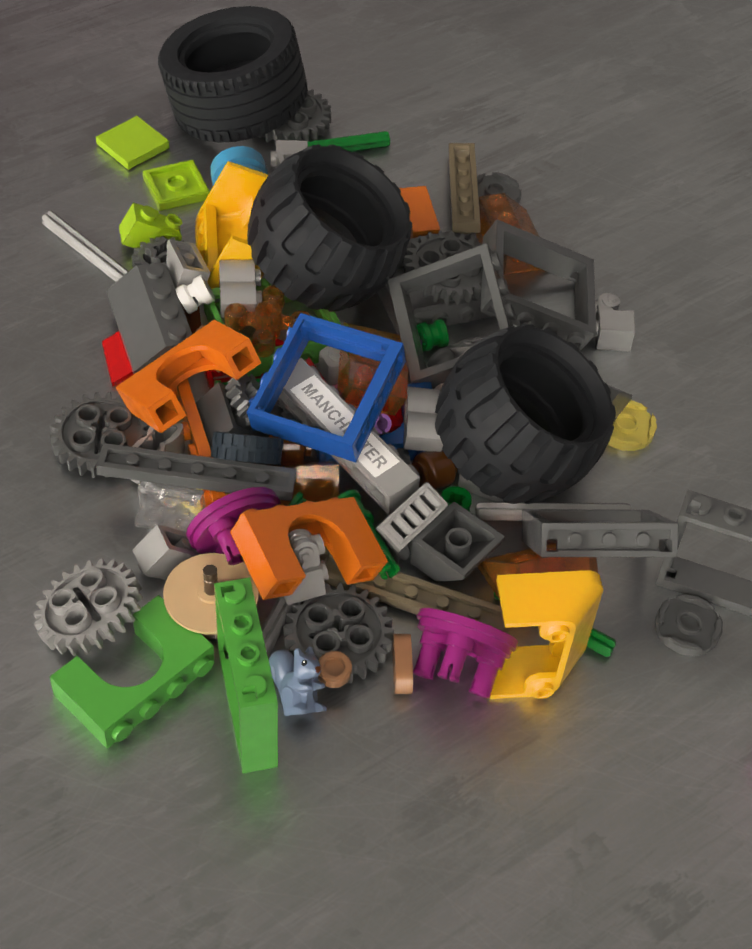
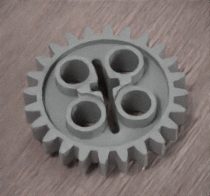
M101 558L96 566H93L92 562L88 560L85 568L80 569L78 565H75L74 573L62 572V581L52 580L51 583L54 588L52 590H43L42 593L46 599L36 603L40 610L33 613L37 619L34 622V626L38 630L37 633L43 642L47 643L52 651L57 648L60 654H64L69 649L71 654L75 656L79 649L82 648L86 654H89L92 645L96 644L99 649H102L105 639L114 642V633L117 631L126 632L125 622L135 621L131 613L141 610L137 602L143 600V596L140 593L142 587L133 571L128 569L125 563L118 565L112 559L106 564L104 559ZM77 591H81L92 608L101 618L100 621L96 622L75 594Z

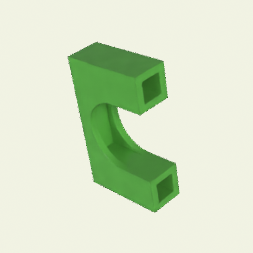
M159 595L144 605L140 611L132 614L135 618L133 622L135 634L162 660L159 670L148 681L131 687L111 685L102 680L79 656H76L49 676L53 695L107 749L116 741L121 742L126 739L135 726L144 719L152 718L158 712L160 706L169 699L180 696L189 683L197 677L205 676L211 670L213 664H215L213 644L201 633L187 630L177 624L167 612L164 599Z

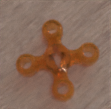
M270 285L263 290L262 302L256 306L255 312L247 311L246 307L242 304L232 303L224 311V322L226 326L235 331L243 330L246 326L254 327L255 332L252 335L251 342L258 357H268L273 354L275 339L280 337L282 330H288L289 327H293L300 313L310 314L300 310L295 311L291 316L283 315L282 309L285 305L284 293L275 285Z

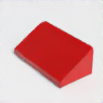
M118 331L104 339L102 346L112 386H118L134 374L120 332Z

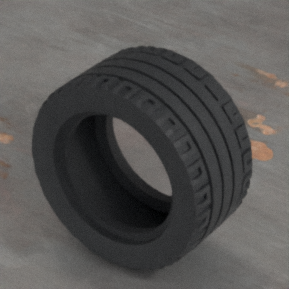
M255 6L231 7L201 15L175 30L164 42L158 56L159 69L177 124L190 136L203 141L216 143L237 142L267 134L294 117L303 106L307 96L308 84L294 27L285 16L268 8Z

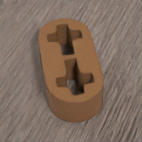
M393 634L394 694H412L413 663L411 634Z

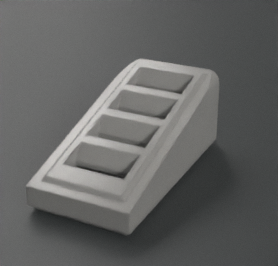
M426 482L377 526L376 530L397 552H400L448 507V503ZM411 505L425 518L424 520L410 507ZM401 514L414 525V529L400 516ZM392 522L404 532L405 538L390 525Z

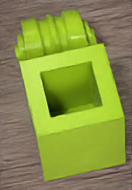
M133 202L119 225L122 245L140 248V242L148 244L150 243V238L156 239L164 236L165 239L175 237V240L181 241L180 227L182 220L175 214L170 213L165 216L159 214L158 210L150 206H143Z

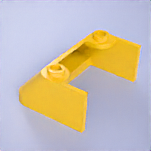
M230 161L226 163L204 201L195 222V244L210 271L207 283L211 289L220 287L219 260H253L251 257V245H248L247 241L250 213L259 189L269 176L268 174ZM255 265V269H260L258 265Z
M595 571L497 575L496 581L505 628L538 626L540 636L550 642L549 645L517 646L516 651L511 652L510 658L505 659L502 670H498L490 699L532 696L541 699L548 698L560 687L586 650L600 604L603 585L600 575Z

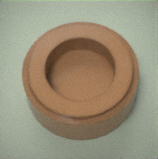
M329 651L319 658L318 661L322 671L318 679L325 686L339 688L350 680L352 663L347 655L339 651Z

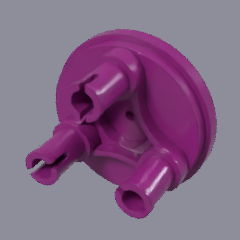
M251 487L230 493L214 501L194 517L187 528V539L191 547L197 550L199 554H224L229 565L240 564L244 561L230 533L239 516L248 509L255 508L261 510L281 505L280 499L274 490L267 487Z
M420 608L417 615L419 620L417 627L423 631L419 642L422 644L413 669V674L433 680L441 651H443L445 655L437 676L447 680L450 668L453 666L449 679L452 682L459 683V678L468 655L476 658V662L479 663L469 692L490 699L497 672L502 670L505 659L510 658L511 652L516 651L518 640L495 627L468 617L433 608Z

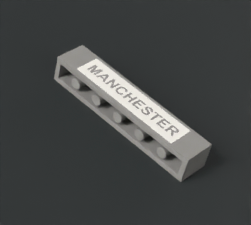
M302 358L298 360L278 398L282 405L301 424L342 437L357 410L352 404L348 405L340 397L338 390L333 385H328L321 378L319 371L314 366H309ZM373 427L357 462L331 455L388 515L393 513L419 489L420 476L414 466L407 465L399 457L393 445H387L382 440L375 427Z

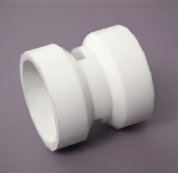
M203 275L193 278V282L189 285L182 284L175 288L177 296L188 314L197 311L198 306L203 303L208 305L215 301L214 294Z

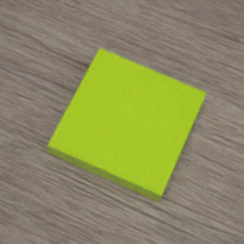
M138 116L96 136V144L128 170L170 148L169 140Z
M194 160L143 171L144 181L159 211L205 201L210 193Z

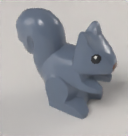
M308 647L305 653L296 648L294 656L285 649H279L272 653L269 657L273 682L278 688L285 716L327 711L326 705L317 702V690L325 688V684L318 679L322 669L313 652V648Z

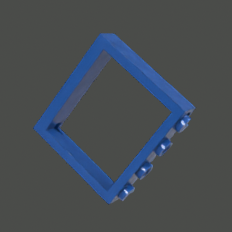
M300 313L293 327L288 328L284 344L276 350L271 368L263 374L258 392L255 397L249 400L250 406L246 414L252 429L357 462L406 362L404 344ZM309 341L380 362L343 437L270 414Z

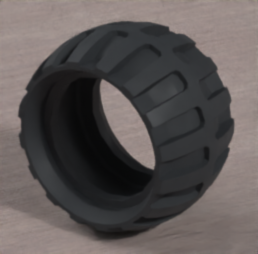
M312 145L284 160L273 170L259 189L251 208L247 232L248 245H251L252 249L251 257L255 265H258L265 274V279L271 285H275L281 290L284 296L290 300H296L313 310L326 309L329 312H338L351 308L375 295L388 283V280L393 277L399 268L411 236L410 208L401 196V190L395 182L392 183L384 174V171L376 164L374 166L364 159L362 155L354 151L349 152L341 149L340 146Z
M534 325L510 326L496 331L477 342L455 363L442 385L437 399L435 413L438 415L436 417L435 429L437 435H440L443 444L442 449L447 458L453 461L459 469L460 475L465 480H470L479 487L482 493L490 497L495 496L503 499V502L510 504L540 502L552 498L577 484L589 473L603 455L611 439L614 429L613 422L616 417L615 406L612 405L610 398L611 391L607 383H604L597 372L598 369L591 360L589 361L572 342L565 341L557 336L556 332L549 329L535 328Z

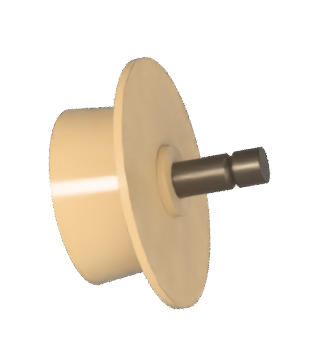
M206 553L186 559L172 570L164 585L163 598L167 612L177 624L187 630L201 633L206 639H217L214 583L250 577L256 607L259 600V591L244 562L231 566L227 563L224 554Z

